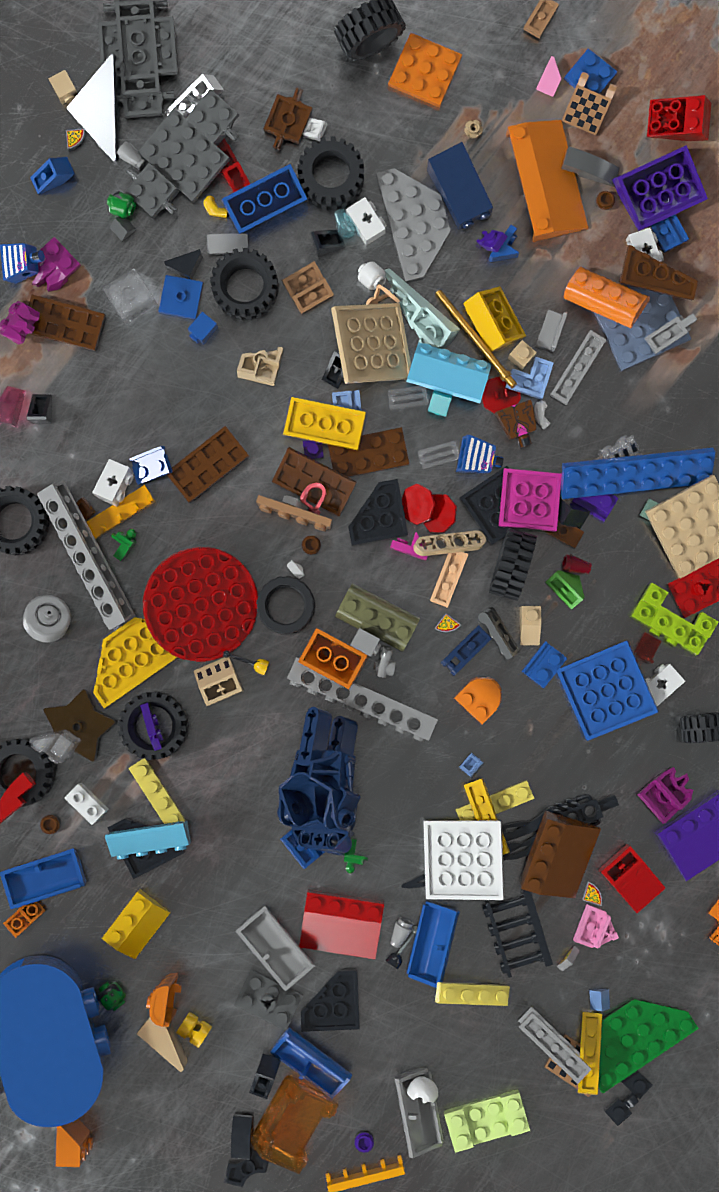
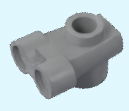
M381 645L380 658L375 660L374 671H377L376 675L378 677L386 678V675L393 676L395 661L390 660L393 650L389 646Z

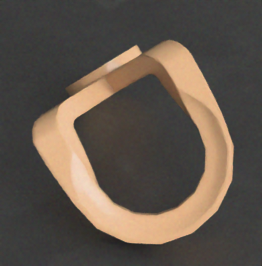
M378 284L374 297L369 298L366 305L378 304L379 301L387 297L392 298L397 303L400 300L385 287ZM380 290H383L385 294L379 296Z

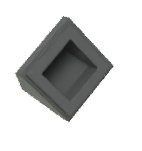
M116 217L110 225V229L122 242L136 230L127 218Z

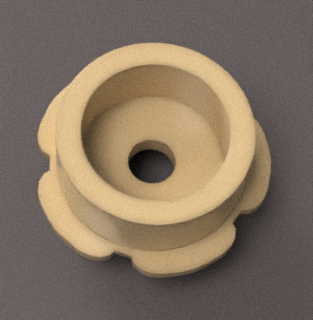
M470 120L465 125L464 132L470 138H477L483 132V127L478 120Z

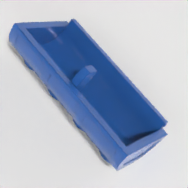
M74 848L0 872L10 909H15L86 885L82 864Z
M426 901V904L423 905L407 969L409 978L437 988V982H443L460 914L459 910Z
M290 1027L283 1033L270 1051L272 1055L300 1075L299 1079L305 1078L332 1099L350 1081L353 1075Z

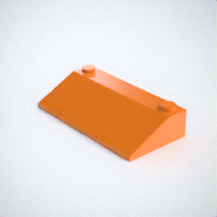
M562 121L525 122L508 126L506 136L511 139L534 231L533 242L588 229L575 173L561 169L568 148Z

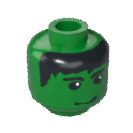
M119 190L113 195L110 194L107 199V205H109V212L123 219L133 215L136 202H134L132 195Z
M106 982L98 989L100 993L97 999L107 1011H116L126 1002L124 1000L126 993L117 982L111 984Z

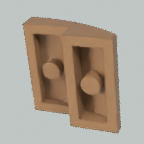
M315 261L281 280L301 314L334 295Z

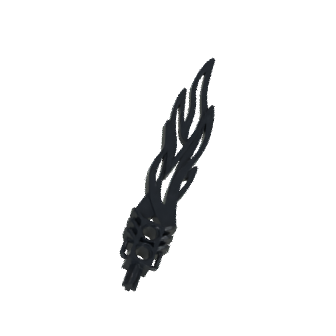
M586 794L573 800L565 799L568 801L566 803L558 802L556 807L548 806L545 811L560 814L564 817H567L570 813H575L577 821L589 824L597 820V822L590 824L597 826L601 823L600 818H603L602 812L618 806L619 803L615 795L597 801L595 797L592 798L591 795ZM588 798V800L579 803V801ZM594 806L595 812L592 815H586V807ZM545 811L531 821L502 825V832L506 842L539 829ZM519 827L510 831L506 830L507 828ZM536 834L522 843L508 842L507 846L510 852L503 855V861L527 856L531 851ZM528 846L527 848H525V849H523V850H521V851H518V852H516V853L510 854L511 852H513V851H515V850H517V849H519V848H521V847ZM425 873L403 883L401 887L410 889L426 886L425 882H420L425 879Z

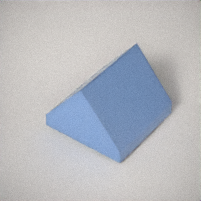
M471 753L459 768L473 778L484 763Z
M609 989L589 990L591 1010L605 1011L610 1009Z

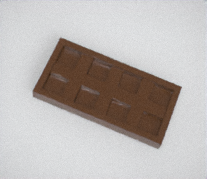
M31 294L28 306L38 311L40 316L38 321L33 324L35 328L33 333L30 334L96 351L106 316L104 313Z
M224 426L173 466L172 473L167 474V476L186 500L191 503L247 459L249 455L228 428Z
M402 427L362 435L359 450L328 444L333 470L347 477L410 465Z
M291 447L287 448L272 480L273 483L298 496L302 495L308 485L312 483L322 484L326 489L327 495L320 507L337 516L341 515L357 483L353 479ZM320 488L311 489L306 500L317 505L322 497V490Z

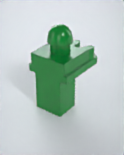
M129 529L127 534L119 531L111 535L112 538L121 543L113 555L119 561H124L136 543L133 540V537L135 538L136 536L134 529Z
M352 839V847L344 856V863H347L346 872L349 874L355 871V864L363 865L364 861H368V857L355 855L357 842L355 839Z

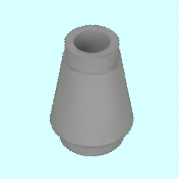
M126 141L117 151L120 159L138 169L146 161L134 146Z
M400 917L395 922L390 944L396 948H401L413 931L412 927L414 924L410 920Z

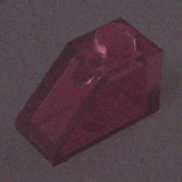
M6 387L0 397V424L17 427L26 394L25 390Z

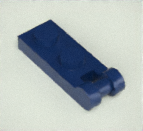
M478 625L440 663L444 667L446 666L450 673L455 676L492 638ZM454 657L460 661L457 665L451 661Z

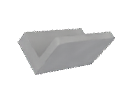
M551 310L547 311L535 347L554 352L568 314L564 311L563 314Z

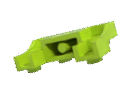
M650 583L630 617L650 628L649 632L655 636L660 637L662 635L667 638L666 642L676 647L679 645L694 655H699L719 621L703 612L699 613L694 624L686 621L661 606L669 592L654 583Z

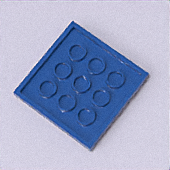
M628 640L556 670L587 741L659 712Z

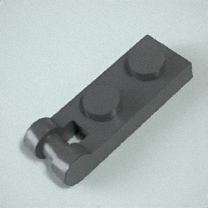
M489 607L479 614V621L486 624L490 636L495 639L501 654L507 660L520 652L493 607Z

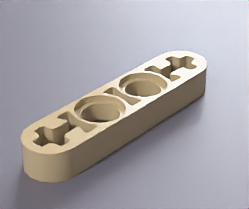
M481 531L422 536L416 540L413 547L415 553L420 556L474 551L483 547L486 537ZM454 539H461L463 546L456 545ZM436 541H443L446 547H438ZM422 543L423 546H427L426 549L420 546V544Z

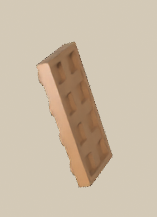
M258 495L256 503L263 512L271 514L274 511L281 518L289 520L292 517L299 524L307 526L310 523L314 525L315 529L326 532V529L331 530L333 521L330 518Z

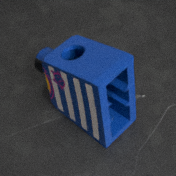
M26 243L0 245L4 281L16 284L38 274V263L45 260L42 250L37 251L35 246Z
M466 435L462 438L456 472L491 473L492 467H502L504 458L495 455V445L472 435Z

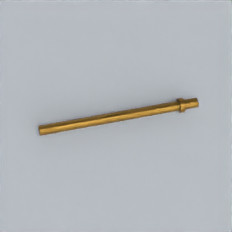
M438 290L435 293L438 299L501 375V380L506 381L511 389L514 388L517 383L512 378V373L503 367L443 291Z

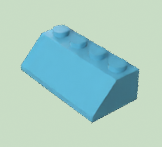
M418 342L406 382L480 403L492 364L464 354H457L447 349H440Z
M187 820L114 831L105 835L111 857L117 856V859L129 858L128 854L136 853L137 857L148 855V851L154 850L156 854L167 852V848L173 847L175 851L187 849L186 845L191 844Z

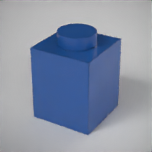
M201 312L188 327L189 337L196 343L200 341L202 344H205L218 329V325L204 312Z

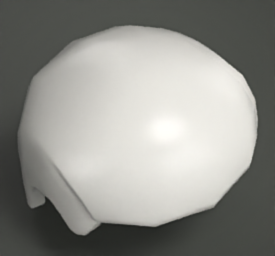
M419 1076L410 1083L407 1088V1094L413 1100L421 1097L423 1103H433L438 1098V1087L429 1078Z

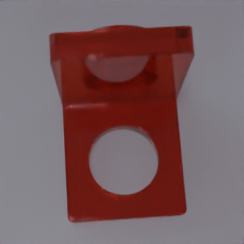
M644 632L634 651L635 657L648 664H653L654 660L652 659L662 641Z

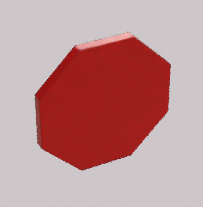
M501 376L487 381L482 396L484 408L494 414L499 410L518 404L521 400L520 392L505 388L507 383L501 380Z
M415 484L406 488L402 496L405 519L416 525L430 520L436 505L430 489L420 484Z
M433 494L436 505L430 520L423 522L429 532L445 533L456 522L457 506L447 494Z

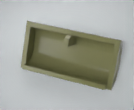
M354 583L348 589L335 615L336 618L357 629L360 628L379 638L380 641L402 652L420 620L419 617Z

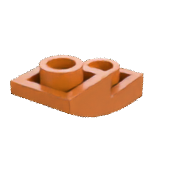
M38 901L21 906L3 925L16 938L46 910Z

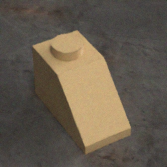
M521 606L520 645H539L541 606Z

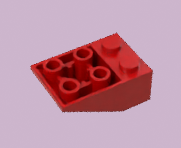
M705 95L650 100L647 137L680 141L708 140L712 103Z
M628 844L598 869L636 913H639L665 889V886Z

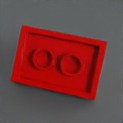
M719 559L704 565L681 579L678 578L666 584L683 619L719 601Z

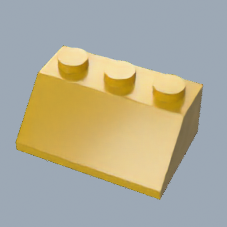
M500 286L480 291L463 303L467 314L475 325L476 331L491 352L499 351L526 337Z
M140 889L101 939L115 950L136 959L171 912Z

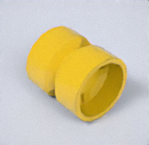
M189 1011L176 1034L184 1039L189 1038V1042L199 1048L212 1026L204 1020L200 1022L199 1017Z

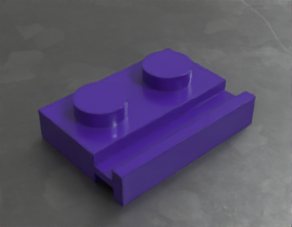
M612 494L578 497L572 501L591 511L590 515L604 523L619 498Z
M148 703L142 704L140 707L154 751L162 749L160 741L163 740L161 730L156 728L159 725L156 714L152 715Z

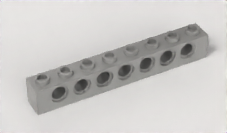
M62 480L51 484L37 493L41 504L45 508L50 521L53 523L59 538L62 540L68 555L71 557L77 572L80 574L108 629L111 630L136 617L65 481Z
M296 657L287 679L291 680L289 684L298 688L303 685L308 688L307 692L318 696L321 693L326 695L325 700L334 704L336 701L344 703L343 708L353 711L355 708L361 711L360 715L371 719L372 716L379 719L378 723L388 727L389 724L396 726L395 730L406 735L408 731L414 734L413 738L424 742L426 739L429 741L438 719L356 683H353L349 689L350 694L348 698L343 699L338 694L343 686L298 662L299 658ZM306 672L314 674L313 682L306 683L303 676ZM323 680L331 681L332 688L329 691H324L321 688ZM359 695L366 696L367 704L365 706L357 705L356 698ZM376 703H382L385 706V711L382 714L374 712V705ZM396 710L400 711L403 715L399 722H395L391 718L392 713ZM413 718H417L420 721L419 728L415 730L409 726V722Z

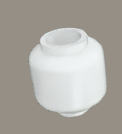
M375 262L364 263L359 267L358 280L369 290H375L378 284L382 286L385 284V270Z

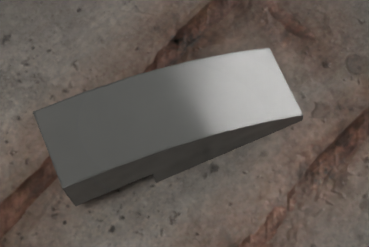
M570 146L566 150L561 169L577 173L579 177L614 187L612 179L618 176L620 169L600 157Z

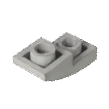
M248 234L207 235L208 254L223 255L226 252L233 254V249L237 248L238 252H243V248H248Z

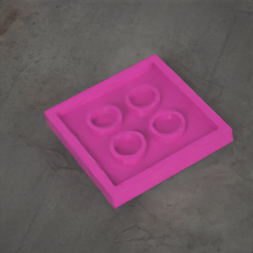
M504 468L498 526L556 532L562 474Z

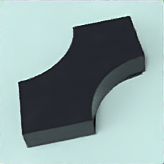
M252 1147L250 1160L243 1159L238 1162H229L224 1183L243 1187L245 1181L251 1175L266 1173L271 1152Z

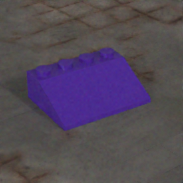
M687 145L612 179L618 196L638 231L708 199Z
M719 790L654 832L686 881L719 860Z

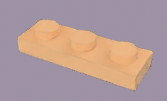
M448 553L432 593L431 602L448 608L468 557L467 553Z

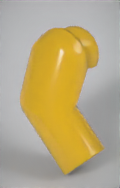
M207 196L204 199L203 204L209 215L227 218L228 212L226 208L218 207L213 196Z

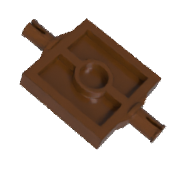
M296 88L293 97H284L277 94L263 128L264 131L276 136L273 148H277V150H280L283 140H289L297 144L300 143L313 108L300 101L303 93L301 88L300 90Z

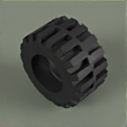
M719 712L686 715L680 718L682 742L705 743L719 741Z

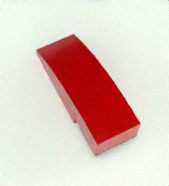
M27 772L22 773L14 780L1 797L0 824L26 803L22 795L36 785V782Z

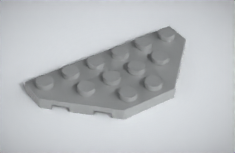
M395 168L378 172L376 176L404 280L407 283L425 277L451 231L441 194Z

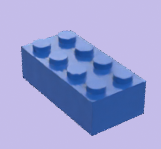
M291 164L221 200L238 234L307 200V197Z

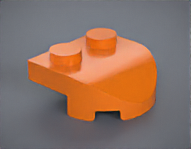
M475 677L469 681L454 699L483 724L501 704L502 689L498 682L491 677Z

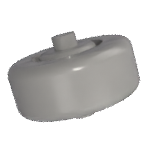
M41 595L32 599L28 603L23 615V625L26 632L40 642L59 640L65 635L71 622V613L66 603L52 595Z

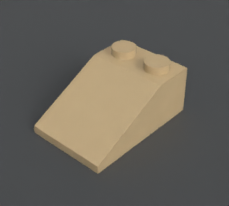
M149 1016L136 1034L177 1070L182 1072L188 1060L172 1022L168 1027H161L153 1023Z

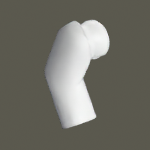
M540 400L534 404L533 411L535 421L544 430L551 423L544 416L547 404L545 401Z

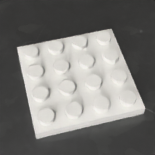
M425 820L426 899L504 900L502 820Z

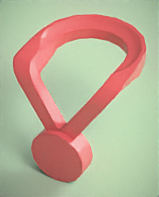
M312 483L303 491L300 501L309 508V512L320 515L321 512L318 509L327 495L325 487L320 483ZM320 488L322 490V497L318 504L313 507L306 501V498L311 489Z

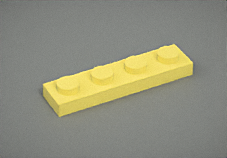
M145 758L128 768L164 824L186 821Z
M527 780L489 795L496 814L534 799ZM470 803L455 809L459 820H476Z
M437 982L435 1002L439 1004L508 1006L510 986Z

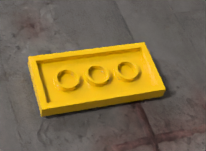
M291 397L283 435L359 450L366 412Z

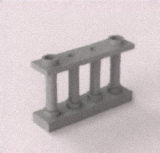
M532 1006L518 1020L521 1023L519 1028L577 1084L591 1071V1067L580 1058V1052Z

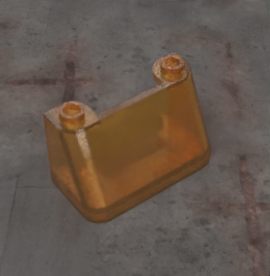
M288 1075L282 1081L254 1130L251 1143L262 1159L300 1174L308 1161L304 1148L322 1117L330 1119L336 1114L339 1105L323 1093Z

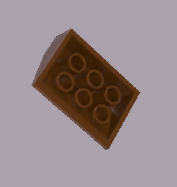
M545 811L520 878L521 889L539 895L575 898L601 828Z

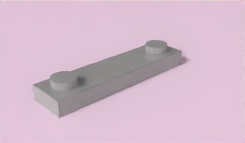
M592 330L589 331L550 396L567 405L604 345L605 338Z

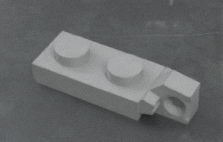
M694 314L685 319L682 315L676 317L648 335L645 340L653 352L657 354L686 335L691 330L689 326L696 322L697 318Z

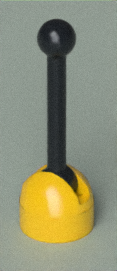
M228 650L223 652L225 658L231 657L253 665L254 670L258 674L265 675L269 664L268 660L258 659L253 662L231 654Z

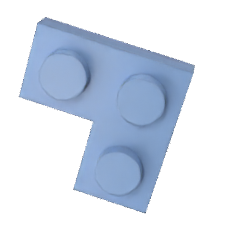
M535 357L530 374L512 368L510 371L512 373L511 376L517 385L511 389L506 384L505 388L540 400L543 399L554 363Z

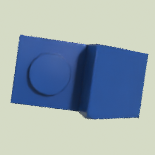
M513 225L509 226L505 232L507 239L498 252L492 251L489 256L490 262L518 257L519 252L509 246H512L517 238V235H515L516 227Z

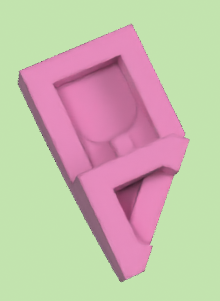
M551 56L536 89L554 97L561 81V75L555 57Z

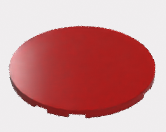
M212 547L186 548L167 557L151 574L143 595L145 623L155 641L173 656L196 662L215 660L223 657L225 650L230 651V653L234 651L250 634L257 615V588L247 568L231 554Z

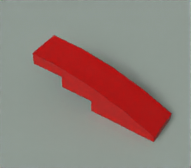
M224 138L217 147L231 159L221 170V173L234 193L249 185L250 182Z

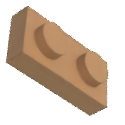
M540 0L523 30L540 39L557 11L559 4L553 0Z

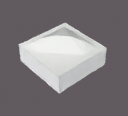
M309 118L302 135L305 138L320 141L328 124L322 120Z
M292 560L287 564L288 569L297 579L301 580L305 577L303 567Z

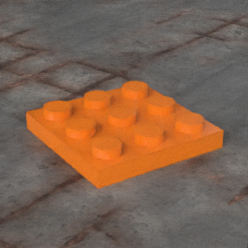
M410 33L388 82V86L440 108L460 63L462 54Z

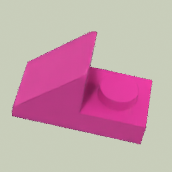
M417 532L411 546L407 545L408 541L397 538V541L392 540L390 549L425 561L428 557L417 555L414 551L413 546L419 538Z

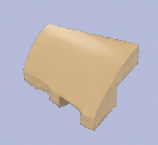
M277 347V350L269 352L261 350L257 353L242 354L237 368L238 378L274 386L283 355V348Z

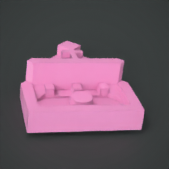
M586 904L573 941L598 949L601 945L618 939V934L615 932L611 917L607 912Z

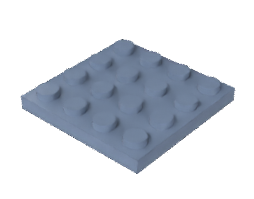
M626 285L628 288L650 297V301L632 328L594 312L621 371L691 340L688 332L657 354L653 352L645 340L648 335L674 318L681 316L672 296Z

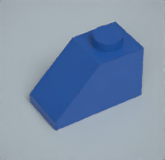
M68 157L49 158L30 178L37 194H42L66 183L75 173Z

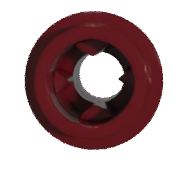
M573 554L564 556L562 569L566 570L567 573L589 574L591 571L592 563Z

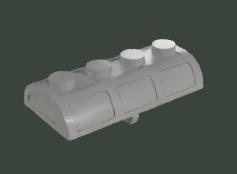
M266 906L259 909L236 930V933L285 991L315 967L314 963Z
M428 1068L409 1070L394 1077L410 1158H415L441 1147L442 1143H444L437 1102L423 1103L421 1097L413 1100L407 1094L408 1086L416 1077L423 1076L432 1080L431 1072H428Z

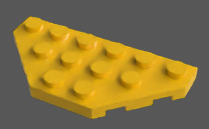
M134 617L103 639L93 693L105 709L178 657L164 650L155 641L146 626L145 619Z

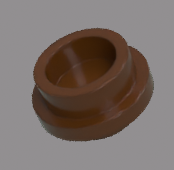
M602 191L597 195L596 204L600 209L609 210L614 206L615 197L611 192Z
M307 536L302 541V549L309 555L316 554L321 548L320 540L315 536Z
M54 815L43 817L40 822L41 830L46 834H54L60 827L59 819Z

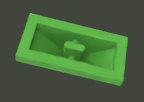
M558 570L545 582L571 609L585 598L579 575Z

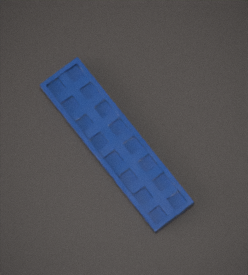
M714 448L562 463L560 495L562 499L691 486L713 474L715 450Z

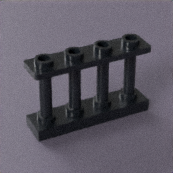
M521 889L522 895H519V898L490 906L489 900H485L486 906H482L485 917H489L491 925H488L491 937L495 936L497 941L494 944L497 955L501 954L503 962H500L502 973H506L508 978L512 977L510 970L534 962H543L546 967L553 965L532 893ZM520 905L527 907L528 913L525 916L496 925L493 913ZM524 924H532L534 932H531V935L505 943L501 942L499 932ZM533 942L534 944L538 943L540 951H536L537 954L507 962L504 951Z

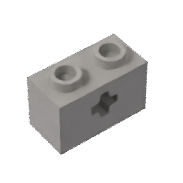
M359 628L350 646L371 658L372 655H377L381 644H379V638Z

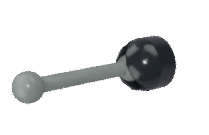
M418 926L412 927L413 931L398 953H391L385 960L397 970L402 964L401 954L417 932Z

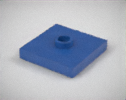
M166 275L158 312L195 320L204 283Z

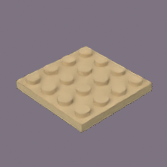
M400 303L334 306L331 308L345 384L407 379L411 361Z
M715 475L705 478L645 511L678 578L681 579L704 565L719 559V483Z

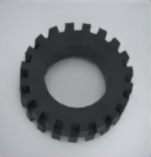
M370 0L369 3L366 4L365 2L361 4V7L352 9L350 14L347 13L344 19L340 20L338 25L335 26L334 34L349 61H358L359 59H365L367 56H374L376 52L380 53L385 47L388 48L392 42L398 40V36L403 34L406 24L393 0Z
M330 136L331 141H326V138L322 137L320 138L321 143L317 144L316 140L311 142L310 149L308 147L304 149V156L300 155L297 168L298 179L307 200L311 199L313 205L317 207L318 204H321L322 209L327 210V206H332V210H337V205H341L342 208L347 207V202L353 203L355 195L359 196L361 193V187L364 185L363 158L361 159L360 152L358 149L354 150V145L351 142L346 145V139L341 138L340 142L336 141V136ZM329 156L342 159L350 170L347 180L342 185L334 188L320 185L312 174L316 163L322 158Z
M236 248L233 249V254L231 255L228 252L223 254L224 259L221 260L219 258L217 260V267L212 269L213 277H210L211 290L222 311L225 310L227 315L231 317L235 315L239 320H242V317L252 320V316L256 315L259 318L262 316L261 313L263 311L267 313L270 310L269 306L274 305L276 302L275 297L278 296L279 292L278 278L272 262L268 261L267 256L263 253L259 255L258 250L255 249L249 252L248 248H243V252H238ZM242 269H250L257 272L264 282L259 296L248 302L237 301L227 292V284L230 277Z
M5 486V489L0 488V512L10 504H23L30 511L32 521L29 531L21 538L7 539L0 533V552L10 555L27 554L26 551L32 552L35 550L34 546L37 544L41 545L43 542L41 540L42 537L47 536L48 532L45 530L50 524L47 521L49 516L39 497L21 487Z
M508 528L494 569L489 593L518 601L531 565L537 536Z
M146 692L133 697V700L127 702L125 709L119 715L121 720L118 721V726H120L118 733L119 737L122 736V744L129 748L128 751L131 754L134 753L137 755L136 757L145 758L146 760H158L170 756L183 745L185 736L188 734L187 725H189V721L186 719V711L181 707L182 704L177 702L174 697L162 692ZM148 703L149 707L162 708L169 714L172 720L170 736L161 743L162 749L154 751L152 744L141 739L136 728L137 719L142 712L140 705Z
M23 738L1 743L0 799L8 789L1 776L2 766L6 759L14 754L28 757L36 769V785L22 795L26 803L21 807L42 800V797L50 792L48 790L50 787H53L54 782L52 779L56 777V771L53 772L55 762H51L50 757L52 755L44 750L46 747L38 745L37 741Z

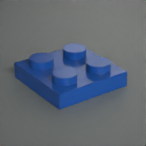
M588 48L565 75L564 80L576 88L582 72H585L589 77L584 88L600 94L615 77L617 71Z

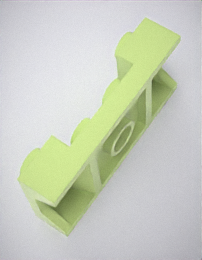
M518 1089L444 1110L455 1153L473 1148L474 1145L530 1131Z

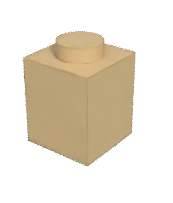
M66 70L48 78L62 105L71 103L78 95Z
M522 340L509 354L508 359L522 371L535 357L537 352Z

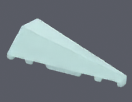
M390 268L385 269V277L391 285L390 290L400 300V307L411 329H415L420 338L418 342L440 349L448 347L455 339L460 328Z

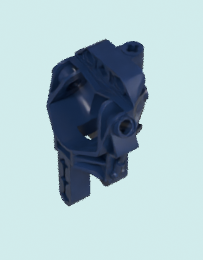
M313 706L306 713L300 750L296 752L290 777L279 786V808L277 809V815L282 824L292 827L294 837L300 846L344 856L352 847L351 836L355 834L352 830L356 824L357 804L360 800L359 793L353 790L356 761L353 753L358 725L354 720L337 716L332 723L328 750H326L332 715L326 710Z

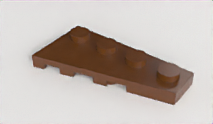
M628 245L619 281L620 284L691 301L694 300L698 285L697 280Z

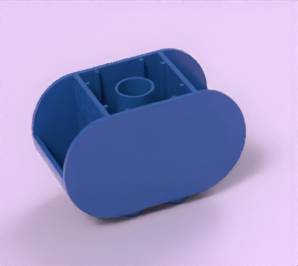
M46 955L25 957L12 963L0 973V1077L9 1106L16 1116L34 1126L57 1127L77 1120L95 1103L103 1082L104 1056L111 1054V1043L105 1024L98 1027L94 1025L92 1017L100 1015V1006L94 987L84 990L79 975L70 965L58 958Z

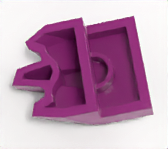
M53 237L40 249L45 255V260L38 263L39 272L32 282V285L36 287L46 282L48 292L59 290L68 281L67 278L81 266L67 249Z
M17 301L10 306L6 319L4 318L0 322V335L19 345L24 343L27 334L33 333L35 328L33 324L38 321L40 313L25 303Z
M674 767L657 776L637 794L662 824L666 823L679 810H682L692 799L693 790L684 787L689 781L687 773L676 778Z

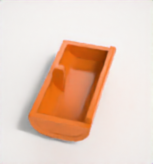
M583 267L577 269L564 292V299L629 328L633 327L650 301L649 296Z
M178 973L166 975L158 986L156 985L150 996H148L146 1008H149L152 1022L158 1026L168 1027L177 1013L178 1009H173L175 992L181 993L182 986L177 984Z

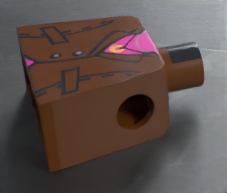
M531 399L495 412L509 440L518 437L521 448L532 444L528 433L536 431V423Z

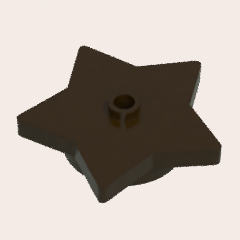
M83 689L67 706L43 709L53 728L49 754L73 750L94 762L96 760L99 737L116 723L114 719L95 711L86 689ZM75 723H78L80 725V729L78 731H75L74 729Z

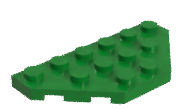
M632 999L602 1019L598 1084L600 1092L602 1094L698 1030L699 1028L689 1012Z

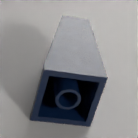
M463 142L428 159L427 172L438 193L441 194L442 200L458 230L461 228L468 229L474 225L475 221L479 219L482 221L491 216L490 213L493 210L492 203Z

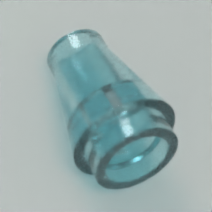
M344 209L337 210L334 216L338 235L342 239L351 238L356 233V227Z

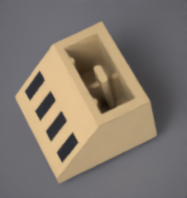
M224 657L194 670L196 681L206 706L244 691L230 657Z

